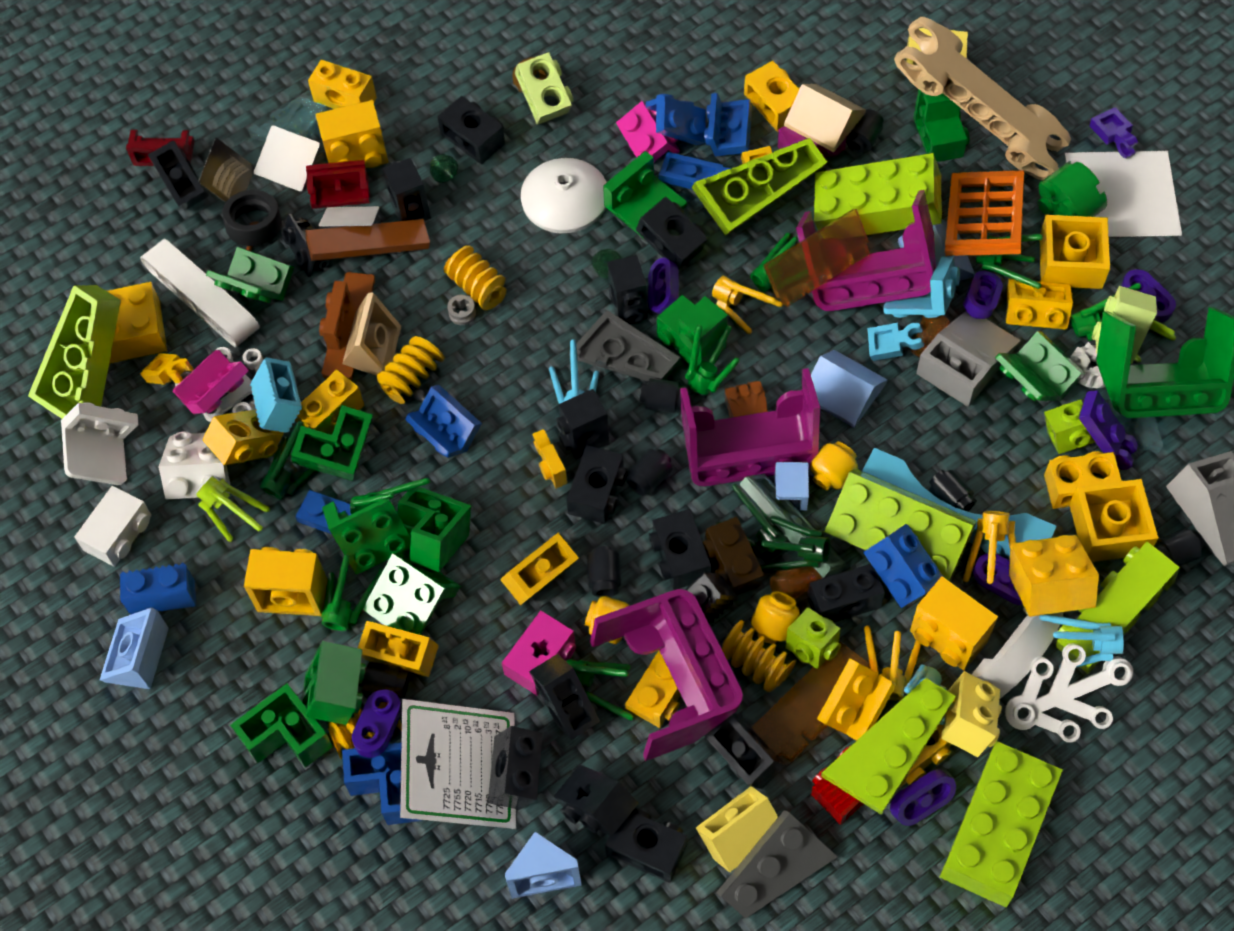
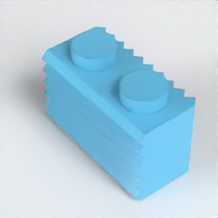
M266 357L250 384L252 387L251 391H253V399L255 400V408L257 409V418H259V427L286 433L293 427L294 419L297 418V415L300 414L299 411L302 410L292 365L289 361Z

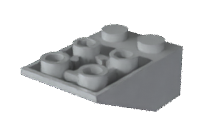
M965 311L939 332L922 352L916 374L969 407L1000 369L999 367L1002 364L995 358L998 353L1012 354L1021 340L989 320L973 318Z
M1230 451L1189 463L1166 486L1176 503L1186 513L1195 529L1202 535L1223 566L1234 563V454Z

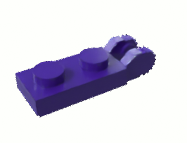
M1088 391L1079 415L1080 421L1103 453L1114 452L1119 469L1127 470L1132 468L1134 460L1131 454H1134L1138 447L1134 436L1125 433L1124 426L1118 421L1099 391Z

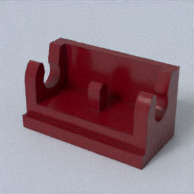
M132 129L126 150L133 166H154L148 154L174 140L180 145L191 164L195 140L193 136H189V130H183L181 138H143L138 136V129Z
M365 160L306 166L307 191L310 194L312 209L370 203L369 176Z

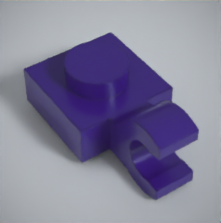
M1116 107L1091 118L1089 127L1106 145L1115 142L1119 154L1125 159L1135 155L1136 151L1132 146L1138 144V140L1131 134L1133 125Z

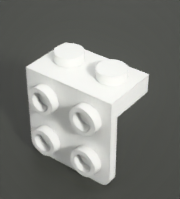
M78 403L61 420L65 474L71 478L122 485L127 480L123 439L138 426V415L125 412L119 408L110 409L95 406L92 403Z
M179 432L169 437L159 464L166 500L197 498L196 493L212 476L219 481L224 479L230 485L227 466L217 458L202 440L205 433L191 434L189 432Z

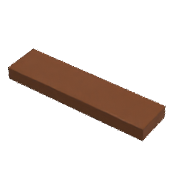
M424 219L372 224V226H346L306 230L305 236L311 261L429 249L430 246Z

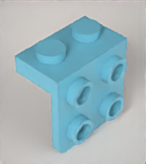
M954 256L941 257L930 279V293L924 296L886 302L884 304V313L892 314L898 318L909 315H923L926 318H936L945 315L956 291V286L960 282V269L955 267Z

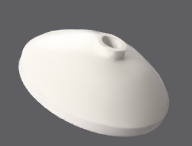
M574 158L553 159L537 166L526 177L521 189L522 207L531 222L546 231L554 233L581 231L593 225L605 212L603 185L607 182L597 168L585 161Z

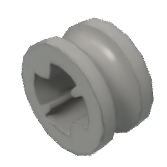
M456 295L449 300L447 309L450 320L454 324L467 325L474 320L476 310L472 298L467 295ZM467 307V312L462 310L459 313L456 312L457 308L463 309Z

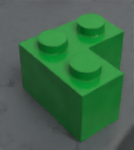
M918 89L913 119L926 154L934 153L937 162L964 157L965 148L970 142L968 129L963 127L960 121V107L943 93L938 96H930Z
M682 294L657 316V335L664 344L672 345L678 350L680 356L690 364L696 327L701 325L703 329L697 365H700L701 362L709 361L727 326L728 314L706 296L697 304H693ZM726 341V343H725V345H724L722 351L726 348L727 341Z
M342 405L332 435L301 426L291 454L292 463L353 481L370 430L373 414Z
M422 487L408 490L398 501L397 513L403 524L415 526L411 532H408L411 536L410 562L440 572L469 537L471 505Z
M326 641L321 642L304 678L302 703L307 705L306 717L347 725L352 714H358L362 703V693L358 692V683H362L366 665L361 663L362 649Z
M287 683L230 725L257 763L287 743L306 768L333 748L328 735L316 719L306 717L307 708Z

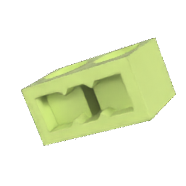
M549 52L517 64L515 75L537 125L569 112L573 96L569 87L563 86L560 79L562 72L556 59L552 60ZM542 70L546 73L547 78L544 80L537 79L533 75V71ZM544 97H555L558 100V105H548Z

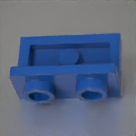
M718 93L711 94V105H707L706 109L709 127L705 128L704 131L706 145L711 146L715 157L742 154V152L749 151L752 119L750 99L722 103Z
M660 94L656 96V99L646 101L645 108L656 111V133L694 145L705 143L706 109L694 106V103L691 101L676 100L670 94Z
M440 385L431 386L420 409L408 413L405 418L413 426L416 433L424 436L438 453L448 458L466 453L482 425L475 416Z
M907 524L863 552L901 608L928 593L943 576Z

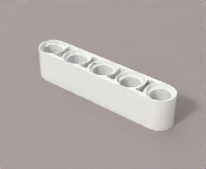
M161 240L140 257L142 263L152 275L233 347L239 346L260 328L256 319L224 289L214 285V281L210 277L206 276L199 267L168 240Z

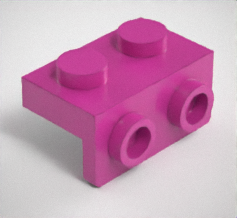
M643 101L616 122L636 157L646 151L654 157L655 162L668 150L675 154L680 152L675 143L678 139L656 133V111L645 108L646 103Z
M214 350L173 389V393L192 414L205 412L209 414L222 403L220 398L227 391L231 393L243 384L244 379L242 377L249 370L241 361L230 363L220 350Z

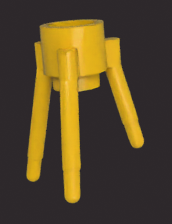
M721 276L712 290V297L718 300L716 305L725 311L747 334H751L752 329L729 307L731 304L737 305L742 299L743 294L777 307L783 306V303L774 297L742 286L726 276Z
M984 511L983 518H978L976 535L963 577L964 582L970 580L983 534L985 533L984 539L989 540L987 583H993L997 541H1004L1005 535H1007L1009 547L1011 543H1017L1015 521H1009L1010 513Z
M866 625L864 632L870 669L879 674L871 628L869 625ZM895 631L891 667L883 668L880 674L896 684L888 699L893 701L902 700L904 694H907L904 692V689L911 680L921 644L916 640L903 676V671L898 668L901 641L900 631Z

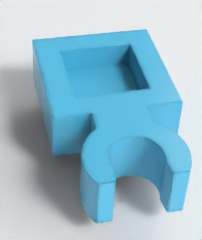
M898 323L867 328L869 354L873 361L903 356L902 347L908 346L915 350L924 347L921 338L911 339L913 334L923 332L919 323H911L904 330H901Z

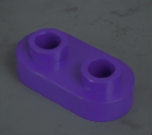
M660 258L655 261L648 274L649 308L659 315L679 298L678 266L667 258Z
M1135 269L1126 273L1121 286L1129 288L1136 283H1140L1141 288L1139 292L1156 296V305L1161 311L1157 310L1154 320L1159 323L1168 321L1176 308L1174 297L1148 272Z
M978 271L974 275L963 302L965 310L971 317L987 319L992 315L1003 288L1001 279L988 271Z
M988 553L980 556L976 561L973 571L977 583L1013 604L1023 605L1009 577V560L996 554L994 581L992 584H988L987 575L985 574L988 565Z
M378 690L372 693L365 703L352 733L354 747L363 757H377L388 747L402 714L399 697L393 691ZM382 702L388 703L385 708H377ZM369 732L375 733L371 739H364L365 734Z
M933 770L894 796L890 805L891 814L905 826L914 825L951 801L956 792V782L943 770Z

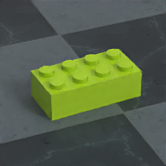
M934 153L815 172L814 223L821 237L838 240L904 230L910 223L915 222L912 204L920 190H925L932 225L942 224L941 172Z
M854 469L847 476L824 532L867 550L907 524L917 536L919 542L936 564L943 577L951 582L977 521L861 470Z
M996 741L939 877L1007 908L1014 897L1063 769Z

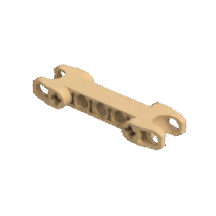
M919 17L910 24L908 28L909 35L919 45L921 51L914 47L906 46L896 54L894 60L897 67L915 87L930 96H938L943 93L1008 146L1005 154L1006 159L1017 169L1024 170L1025 173L1038 180H1044L1059 169L1057 162L1049 155L1047 149L1058 152L1062 148L1069 146L1071 138L1068 131L1054 115L1040 105L1030 104L1025 107L960 54L963 43L948 28L926 17ZM919 28H925L929 30L932 36L923 33L919 30ZM905 58L913 60L917 65L909 64ZM1050 135H1056L1060 137L1061 140H1055L1051 138ZM1035 163L1047 168L1048 171L1039 169Z

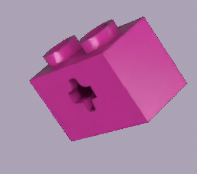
M540 610L502 661L504 675L537 696L540 692L529 671L556 654H559L565 661L570 659L576 649L574 631Z

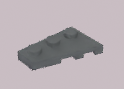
M608 310L576 343L577 361L649 381L650 378L667 380L680 365L679 356Z
M784 810L716 893L746 919L838 856L791 813Z

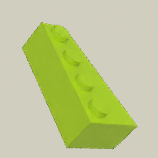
M811 138L774 151L771 154L748 161L745 164L719 172L711 177L694 182L691 188L726 236L820 170L827 161Z
M1146 542L1141 548L1134 546L1123 559L1126 565L1120 572L1117 573L1113 570L1101 583L1100 586L1104 589L1097 596L1096 608L1079 610L1081 614L1077 619L1095 623H1111V626H1121L1123 635H1125L1141 617L1142 614L1140 612L1143 609L1149 610L1157 602L1159 596L1164 591L1162 588L1167 591L1175 583L1180 567L1149 542ZM1062 625L1058 632H1092L1093 630ZM1059 638L1056 643V648L1061 652L1066 645L1075 643L1084 649L1086 657L1100 653V651H1093L1092 640ZM1072 649L1068 654V658L1076 660L1080 654L1079 650ZM1099 662L1080 666V668L1088 674Z

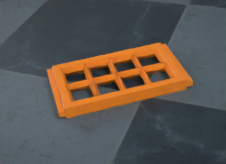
M1024 170L952 173L945 256L1021 254ZM1013 186V191L990 192V187ZM984 187V192L961 193V188ZM1012 201V207H989V202ZM983 202V207L960 208V203ZM1011 216V222L988 223V217ZM982 217V223L959 224V218ZM1011 232L1010 238L987 239V233ZM981 233V239L957 240V235Z

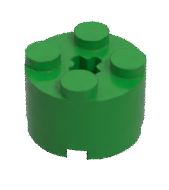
M1069 161L1039 183L1038 189L1041 199L1037 201V204L1045 215L1051 213L1052 215L1095 217L1107 207V196L1105 191L1101 194L1099 193L1096 186L1100 182L1089 168L1076 161L1071 164V161Z

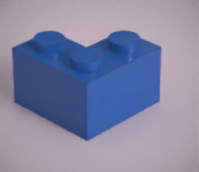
M402 742L388 744V747L381 755L373 758L361 756L355 748L342 750L344 784L350 796L380 792L381 813L387 825L422 821L400 818Z

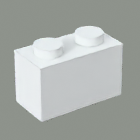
M111 486L74 538L83 551L115 567L119 560L126 557L129 553L131 544L137 535L147 528L152 515L144 501Z

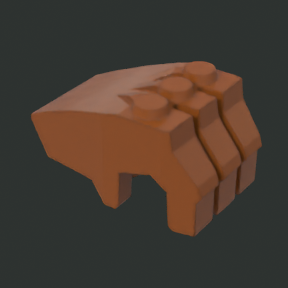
M760 381L737 385L736 388L734 386L725 388V402H727L729 418L768 412L765 393Z

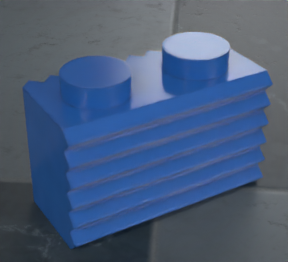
M183 562L180 566L175 564L172 567L169 564L167 567L162 565L160 569L156 566L154 569L149 567L145 570L142 568L141 571L137 569L134 572L129 570L125 573L123 571L120 574L121 603H123L130 615L149 608L156 609L159 612L196 606L195 580Z

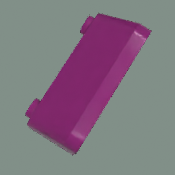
M925 190L918 191L912 204L915 222L910 223L905 228L903 233L904 248L847 258L844 246L839 240L835 238H817L811 211L804 213L796 230L813 299L820 309L835 311L919 297L931 292L930 279L936 269L935 241Z
M809 368L802 369V390L784 393L777 400L775 411L715 420L711 409L702 406L691 408L687 388L680 389L682 424L692 481L698 486L742 481L747 476L758 474L773 476L775 475L776 462L808 463L809 469L811 461L818 454L820 404Z
M676 589L595 618L590 640L592 647L624 636L629 648L637 654L648 655L660 650L687 708L681 709L672 715L669 727L649 734L643 753L645 761L695 743L739 709L743 698L742 689L696 597L691 592L684 589Z

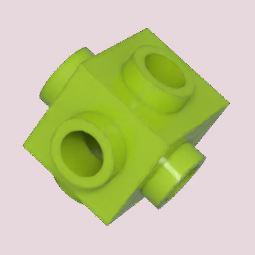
M1081 399L1044 412L1047 433L1058 454L1095 442L1079 419L1083 406Z
M807 607L787 628L785 648L794 653L800 661L809 663L819 669L826 660L832 661L838 654L841 644H839L841 628L836 626L831 619L822 617Z

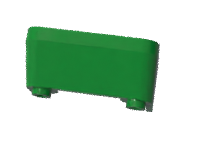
M1209 307L1204 338H1192L1185 342L1180 350L1178 363L1130 365L1136 325L1109 311H1103L1096 362L1113 409L1126 418L1210 414L1218 413L1225 409L1231 398L1234 380V316L1215 307Z

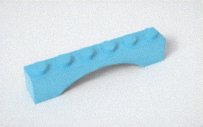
M877 448L873 449L862 470L977 522L978 518H983V515L955 508L938 499L920 484L904 460ZM1028 513L1011 515L1009 517V521H1015L1017 543L1027 540L1052 538L1057 527ZM977 523L969 539V543L973 544L974 538L977 531ZM984 533L980 547L985 553H988L989 540L984 539ZM1005 535L1004 541H997L996 554L1010 560L1008 536Z

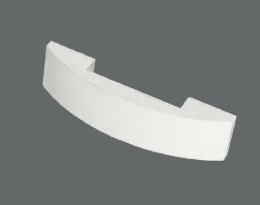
M1024 607L1023 611L1027 616L993 659L984 658L971 675L983 681H988L1000 689V698H1002L1031 670V662L1037 657H1042L1054 638L1053 633L1058 631L1060 624L1042 621L1039 616L1029 617ZM1064 612L1053 613V614H1047V615H1052V616L1055 615V616L1063 617V613H1064Z

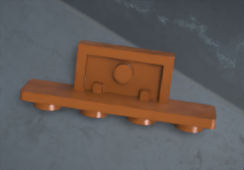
M347 272L344 281H334L332 292L327 293L326 318L321 319L319 326L320 336L324 337L327 346L322 369V376L325 379L335 370L341 372L348 379H353L355 368L343 365L342 363L355 313L366 295L373 293L375 276L373 274Z

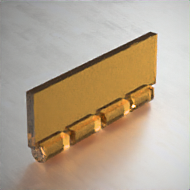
M857 209L850 210L763 265L776 298L781 299L785 306L789 307L803 298L805 293L809 294L826 283L828 279L834 278L848 269L850 265H854L869 255V249L865 245L869 240Z
M839 642L841 644L840 650L832 661L826 660L819 669L813 667L752 726L778 757L783 755L788 761L792 762L809 745L801 735L804 733L808 739L813 741L828 726L817 720V717L850 658L870 668V663L842 642Z

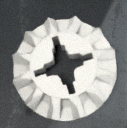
M1088 342L1083 347H1077L1070 359L1086 373L1079 383L1089 388H1104L1105 385L1098 366L1087 370L1090 362L1096 361V345H1091Z

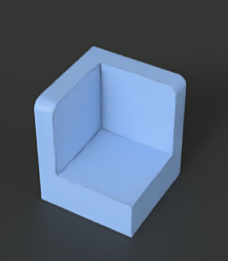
M776 462L774 475L776 499L800 500V510L807 511L809 498L808 463Z

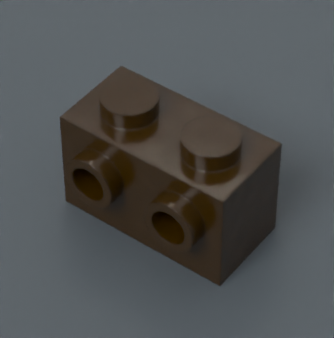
M736 516L707 528L704 541L702 542L708 558L713 559L717 568L715 573H719L737 596L760 587L764 573L738 517Z

